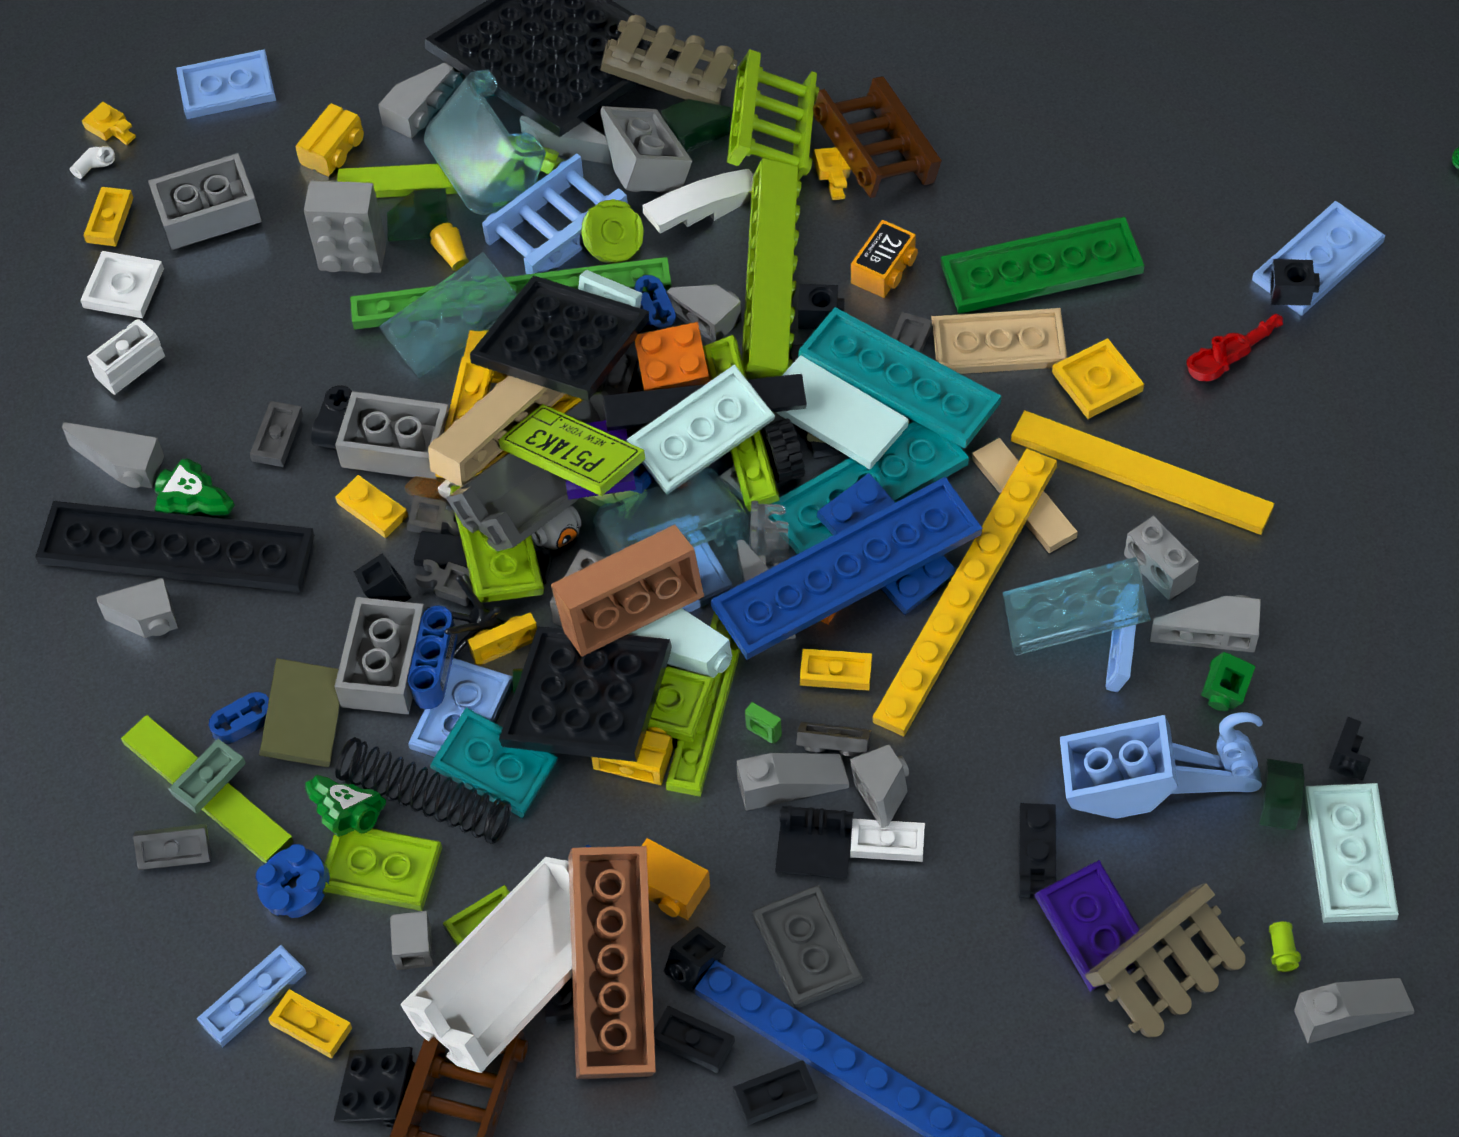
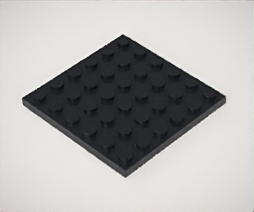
M487 0L425 39L426 50L559 138L600 111L602 106L609 105L639 84L600 70L608 40H618L621 31H618L620 21L627 22L630 16L635 15L612 0ZM646 23L647 29L657 31V28ZM641 39L637 48L647 51L651 42ZM670 49L666 58L675 60L680 52Z

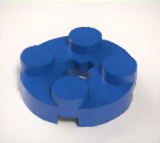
M294 844L275 854L266 864L258 868L255 876L258 882L257 893L262 904L272 914L277 916L288 915L290 918L302 917L314 910L323 900L325 895L322 891L325 888V883L329 884L330 879L329 870L325 862L314 851L306 849L301 844ZM300 876L296 880L297 886L295 888L287 886L291 878Z

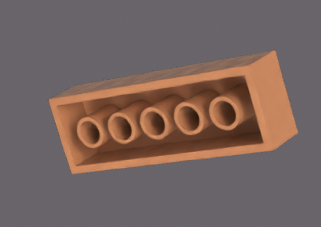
M646 846L572 848L568 859L576 1079L651 1077L656 1072L647 848Z

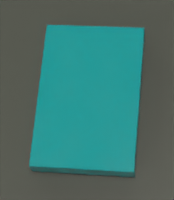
M465 708L432 760L430 768L447 778L451 777L458 784L463 782L469 790L475 787L477 794L480 796L486 792L489 793V801L494 802L497 798L510 802L511 812L523 818L556 765L558 757L550 752L502 747L499 737L503 727Z

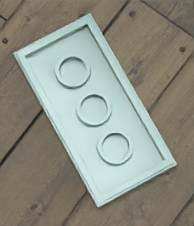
M801 355L782 375L802 374L807 406L806 409L775 413L785 419H790L793 424L868 469L875 465L908 427V418Z
M734 364L629 437L627 442L644 450L645 460L642 464L666 495H668L775 419V415Z
M1378 783L1305 786L1304 796L1323 923L1397 920L1399 913Z

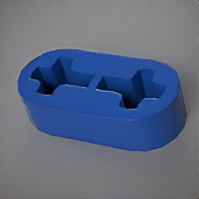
M652 275L640 277L635 283L634 290L642 293L640 309L649 311V322L646 324V327L650 332L673 327L676 313L662 282ZM643 287H647L649 291L654 290L652 300L647 292L642 293ZM656 309L661 318L667 317L664 324L660 320H654Z
M253 692L216 711L209 719V728L215 740L220 739L225 744H231L264 727L269 697L261 692ZM257 705L260 709L262 708V712L256 714L251 708ZM227 722L231 729L225 731L221 728V724Z

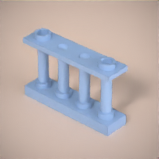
M576 153L570 159L561 162L555 170L499 211L490 214L482 222L485 242L490 246L501 237L525 257L526 274L555 271L585 248L581 228L583 218L587 213L579 212L559 194L573 185L594 204L611 199L628 204L627 195L618 188L610 195L604 196L583 178L581 156ZM549 202L571 220L572 223L563 230L558 231L536 211ZM526 220L549 240L540 247L533 248L512 229Z

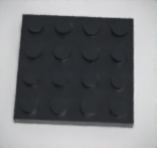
M533 275L471 351V363L589 401L636 339L637 335L640 334L649 322V311Z
M538 626L499 737L501 746L637 762L671 654L672 645L670 639L625 635L581 657L563 629Z

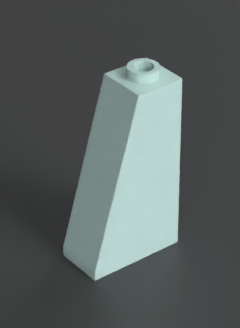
M682 608L627 634L670 639L672 648L667 666L712 678L718 673H723L729 667L732 660L729 639Z

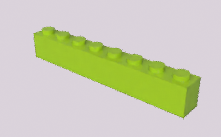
M762 158L752 179L742 342V362L747 380L782 376L793 364L792 359H789V352L794 341V334L790 332V326L795 316V307L791 306V300L796 291V281H793V274L797 267L798 256L794 255V248L798 242L799 231L795 230V224L800 214V205H796V200L800 194L801 181L798 180L797 166Z

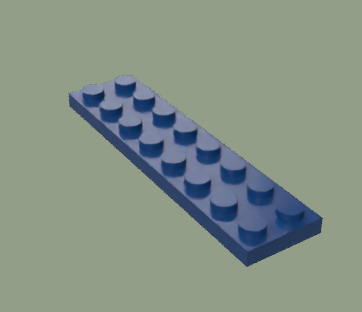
M943 477L711 599V607L746 660L980 536L983 528L947 478Z

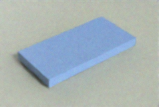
M1334 201L1253 273L1252 281L1270 293V274L1273 259L1313 260L1314 273H1319L1320 276L1319 292L1313 293L1311 305H1287L1303 316L1384 243L1386 235L1337 201Z

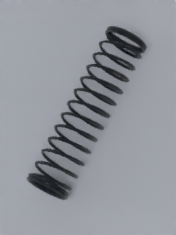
M353 737L346 742L339 753L335 765L336 778L341 781L349 779L351 784L355 786L361 784L363 789H374L377 792L376 787L385 777L391 764V752L388 751L382 756L374 774L373 786L367 788L364 782L373 772L379 759L380 750L377 746L371 749L363 765L361 781L355 783L352 780V776L361 767L367 754L368 745L366 741L361 742V739ZM356 742V750L350 766L341 776V768L345 756ZM365 745V747H364V752H363V755H362V757H361V754H362V746ZM377 750L373 765L365 776L368 761L373 752ZM389 755L385 770L377 781L380 767L386 756ZM400 756L395 760L386 780L385 791L379 793L381 796L386 794L388 801L391 802L398 799L400 806L410 805L414 812L423 810L426 817L435 815L436 820L440 823L447 820L449 827L453 828L459 825L464 833L472 830L475 838L484 835L487 843L494 844L502 837L509 823L512 807L510 802L502 801L501 798H497L491 805L485 821L484 831L480 835L475 833V826L481 820L489 802V793L487 792L481 796L472 818V826L467 830L463 829L462 822L468 816L476 800L477 789L475 787L465 797L459 821L456 824H451L450 816L457 809L464 794L465 785L463 782L459 783L453 791L448 804L447 816L444 819L438 818V811L444 805L452 788L453 782L451 777H448L441 785L436 798L434 812L431 814L426 813L425 807L433 798L440 782L439 772L434 773L430 778L423 795L422 806L418 809L414 808L413 801L418 797L427 780V767H423L417 774L411 789L410 801L406 804L402 803L401 796L408 789L415 774V762L408 764L404 770L398 787V796L390 798L389 791L396 784L404 765L403 757ZM401 760L398 773L395 779L393 780L392 784L389 786L393 770L397 763ZM413 765L410 778L404 789L401 791L404 778L410 767ZM425 770L423 781L417 793L414 795L415 787L419 780V777ZM437 776L434 789L426 801L430 785L434 778ZM449 781L447 792L438 806L442 791ZM462 786L458 800L454 805L453 809L451 810L454 797L459 788ZM474 791L472 801L466 813L463 815L467 801L472 792ZM486 797L483 809L476 820L479 807L484 798ZM505 807L502 822L496 834L491 839L496 819L500 814L501 810Z

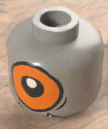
M571 505L531 534L532 540L538 546L542 545L546 549L556 551L578 537L581 518L577 510Z

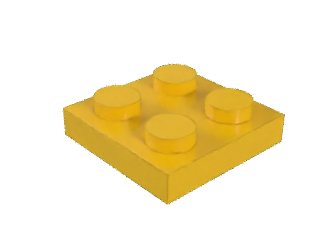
M1108 338L1054 364L1052 367V374L1087 419L1143 392L1144 389L1142 380Z

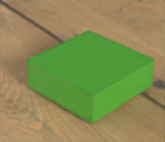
M751 702L745 710L746 729L768 742L776 744L782 736L781 718Z

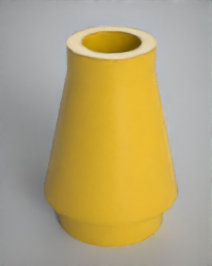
M443 223L436 226L430 233L431 245L445 259L453 271L462 270L469 264V260L465 254L459 229L453 227L451 223Z

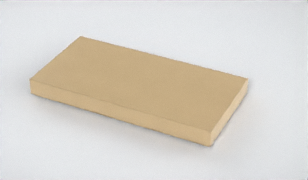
M1061 308L931 316L935 361L959 374L1052 368L1054 364L1067 358Z

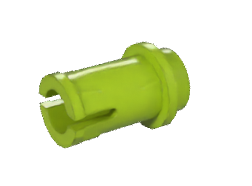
M1286 921L1276 922L1269 926L1274 955L1271 957L1272 964L1281 972L1297 969L1299 967L1298 962L1301 960V954L1296 951L1292 924Z

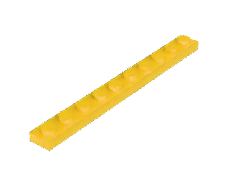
M1026 448L984 521L982 534L973 540L873 715L874 724L905 737L1055 472L1057 460Z

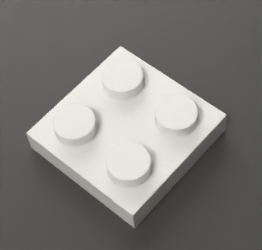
M102 251L80 300L83 308L143 318L164 270L162 261Z

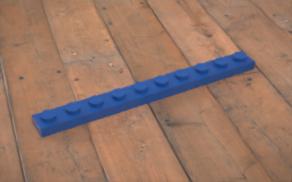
M716 960L695 987V995L798 1059L804 1060L806 1064L924 1137H1003Z

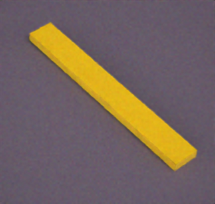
M1024 410L1011 435V442L1262 535L1275 503L1026 410Z

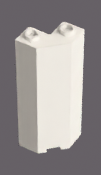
M545 857L400 1004L421 1036L428 1042L435 1037L450 1050L446 1057L455 1065L482 1073L572 977L569 861Z

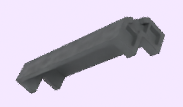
M605 390L594 393L589 401H580L564 414L584 423L604 421L606 419L603 396L609 394ZM644 427L626 429L627 437H631ZM510 453L446 497L462 525L472 533L479 530L489 538L488 545L496 551L514 548L580 499L568 500L565 479Z

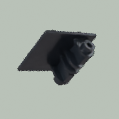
M782 806L780 810V832L775 872L847 878L854 812L825 810L824 808L814 809V807Z
M413 1048L350 1050L334 1121L383 1120V1126L393 1129L405 1095L404 1091L407 1089L412 1069L415 1067V1062L412 1061Z

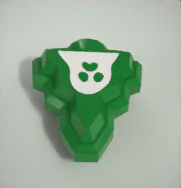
M188 458L182 459L173 471L164 469L156 480L155 493L158 497L154 509L155 512L192 515L200 511L208 515L230 514L235 506L234 501L223 489L213 486L211 476L202 472V466Z
M315 775L313 779L305 783V790L309 799L317 804V813L322 816V824L337 837L354 830L361 834L367 833L374 827L381 810L386 805V799L372 789H361L353 784H338L328 777Z

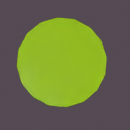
M615 199L599 202L590 208L583 218L581 228L583 243L589 253L601 262L610 264L624 262L631 258L643 243L644 228L642 220L638 213H635L626 202Z

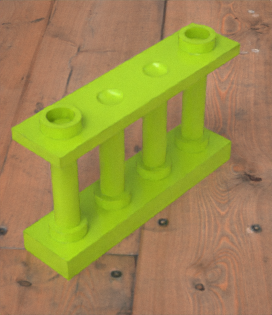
M749 49L737 69L727 163L739 166L745 156L749 157L752 154L761 158L797 166L798 180H800L803 175H808L812 166V158H809L813 107L819 93V87L816 86L817 73L811 71L803 84L763 71V67L760 66L761 53ZM760 82L797 95V107L760 94V90H757L758 83ZM758 106L795 119V131L759 119L758 115L755 114V107ZM753 130L793 143V155L756 143L755 139L752 138Z

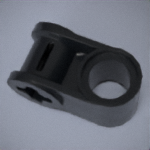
M337 385L326 392L319 415L315 419L312 428L311 440L314 446L336 449L335 444L352 393L350 388Z

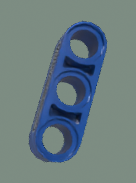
M440 605L428 608L421 617L408 674V685L417 706L426 710L438 707L445 697L457 642V634L447 635L445 633V630L454 627L455 623L450 610ZM437 655V657L433 659H428L429 657ZM431 685V686H430L429 688H427V689H421V688H423L424 686Z

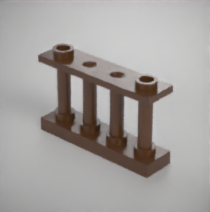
M884 76L872 79L867 96L834 103L825 89L819 90L813 107L814 117L817 122H820L856 176L858 184L864 188L870 198L876 197L881 179L913 172L918 176L923 185L935 183L942 160ZM870 108L877 118L848 124L842 114ZM884 129L892 139L862 145L856 135ZM898 150L903 154L906 161L877 167L871 156Z
M523 1029L501 1051L504 1057L498 1074L487 1071L479 1073L447 1062L446 1057H443L446 1047L435 1037L429 1042L424 1038L390 1137H445L422 1131V1127L419 1124L423 1113L428 1114L429 1111L480 1123L477 1137H493L518 1062L523 1063L527 1055L529 1043L525 1040ZM444 1076L493 1089L486 1109L434 1096V1092L431 1090L435 1078L440 1079Z

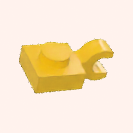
M101 102L82 120L86 130L105 141L114 136L122 143L128 145L136 138V135L129 131L132 124L126 120L125 115L105 102Z
M836 147L814 149L812 159L819 180H829V192L832 200L845 199L843 188H847L846 178L850 177L851 168Z

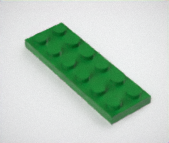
M1125 217L941 256V267L958 314L1143 274L1145 267Z

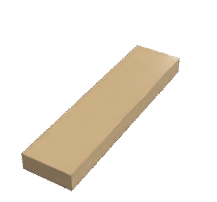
M1000 438L972 453L973 462L996 490L1001 493L1019 460ZM1043 491L1025 525L1050 554L1076 539L1078 531Z

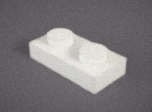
M853 819L850 857L923 862L925 823L891 821L888 826L881 828L877 820Z

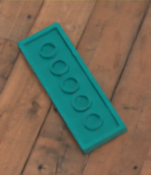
M836 307L798 350V357L800 355L882 404L963 448L969 445L1001 404V395Z
M913 421L908 424V427L871 469H868L852 458H848L783 495L779 501L766 505L765 514L794 551L799 554L833 536L817 518L818 510L868 473L895 502H898L969 465V457L959 445Z

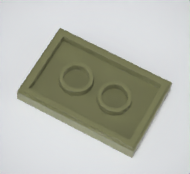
M276 658L259 756L329 767L340 706L335 690L339 669Z

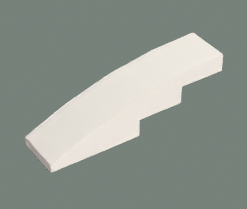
M743 169L693 182L642 205L643 214L660 234L681 222L689 227L709 215L715 221L751 201L754 174L750 169Z

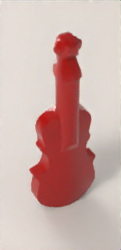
M1275 313L1266 322L1261 321L1258 327L1246 335L1229 333L1224 337H1213L1211 340L1212 348H1200L1199 352L1188 357L1186 363L1189 374L1198 381H1212L1219 378L1225 371L1229 370L1231 363L1248 355L1251 352V346L1268 337L1274 328L1281 327L1283 325V317Z

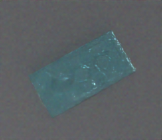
M482 252L379 327L416 376L421 378L464 347L467 343L469 330L483 331L493 326L518 294L485 253Z
M1137 557L1003 592L1012 648L1015 655L1151 621Z

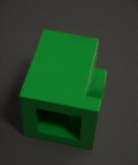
M1222 652L1210 662L1209 666L1211 668L1201 696L1209 699L1208 705L1219 711H1228L1229 708L1233 710L1243 703L1255 665L1229 653ZM1220 683H1223L1226 688L1220 686Z

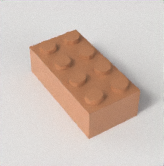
M676 525L657 532L551 584L563 631L581 657L704 597L695 550Z

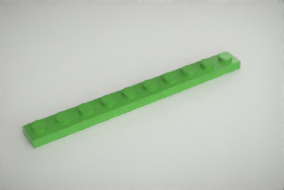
M662 257L351 296L352 323L354 330L505 311L533 275L576 289L579 286L580 275L585 270L634 289L635 283L640 277L652 275L660 279L665 290H669L672 286L668 258ZM643 287V291L648 293L654 292V290L649 291L647 287Z

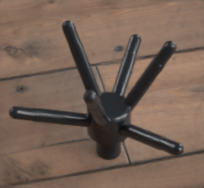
M467 574L458 575L456 580L475 608L471 611L470 615L450 611L453 619L466 621L468 624L447 628L445 633L451 635L470 631L456 645L453 658L468 644L467 640L474 637L478 632L486 629L491 630L506 623V621L496 618L501 612L500 607L489 610L482 605L473 592L472 583Z

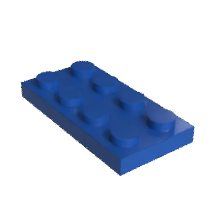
M868 473L818 510L817 518L835 535L896 502ZM942 555L881 589L899 610L906 615L951 581L956 569Z

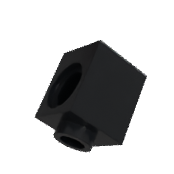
M1273 259L1270 274L1271 305H1311L1313 293H1318L1320 286L1319 273H1314L1313 260Z
M799 285L798 329L816 330L834 307L844 312L845 299L838 298V285Z
M383 553L354 571L363 593L368 598L406 602L412 598L401 575Z

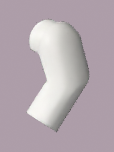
M109 146L89 148L70 167V171L75 177L82 179L91 168L111 165L115 160V152Z

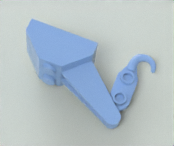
M1238 712L1225 717L1220 722V735L1216 742L1219 755L1173 743L1170 724L1165 715L1061 736L1060 744L1066 799L1072 809L1118 819L1151 812L1170 794L1206 792L1249 793L1257 791L1262 787L1256 753L1248 736L1239 730H1235L1234 726L1244 722H1251L1257 726H1262L1263 721L1259 716L1248 712Z

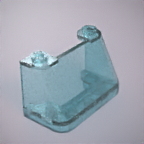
M489 69L471 72L427 125L423 138L425 145L469 210L480 215H488L499 211L533 186L537 181L546 154L542 145L533 135L525 132L509 134L485 97L493 95L498 85Z
M712 468L703 469L668 495L660 486L644 491L642 494L639 493L615 503L604 504L597 510L593 518L594 530L607 557L672 525L677 526L692 547L713 539L718 547L724 545V540L729 541L734 550L737 549V540H744L747 545L749 544L748 516L740 501Z

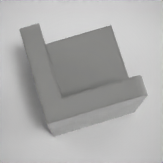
M427 911L392 915L390 917L391 945L396 969L404 970L433 966L432 932Z

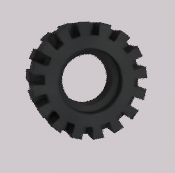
M787 418L767 424L761 431L775 481L781 483L803 477L805 474V465L802 460L803 454L800 451L801 446L790 419Z

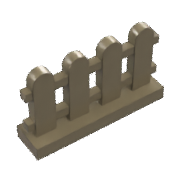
M639 15L630 16L627 22L620 21L618 31H621L618 40H608L603 54L601 71L714 110L717 108L721 91L727 83V78H724L728 69L735 70L738 60L733 59L734 51L732 48L719 46L715 52L704 49V39L696 35L689 36L686 42L675 39L676 31L668 25L660 26L656 32L646 28V19ZM641 39L651 42L647 51L637 48ZM670 49L680 52L676 60L666 58ZM699 59L709 62L705 70L695 68Z
M1207 883L1191 888L1085 974L1093 987L1106 984L1109 991L1105 993V996L1110 1002L1117 999L1132 1020L1127 1026L1133 1033L1140 1030L1148 1038L1160 1036L1164 1031V1021L1159 1015L1160 1012L1167 1008L1174 1015L1186 1014L1192 1006L1191 998L1186 993L1188 989L1194 985L1202 993L1212 992L1219 984L1218 976L1213 970L1221 963L1225 969L1234 971L1241 969L1245 964V954L1240 948L1244 941L1240 936L1232 938L1217 917L1222 913L1218 906L1214 905L1210 908L1206 903L1215 896ZM1188 919L1191 924L1183 930L1179 924ZM1197 932L1214 954L1207 961L1190 939ZM1160 940L1164 946L1156 952L1152 946ZM1170 954L1187 976L1180 983L1163 962ZM1133 962L1137 968L1128 974L1125 968ZM1143 976L1160 998L1153 1005H1151L1136 984Z

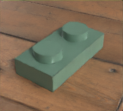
M217 739L169 787L171 795L198 814L246 764L244 757L220 739Z

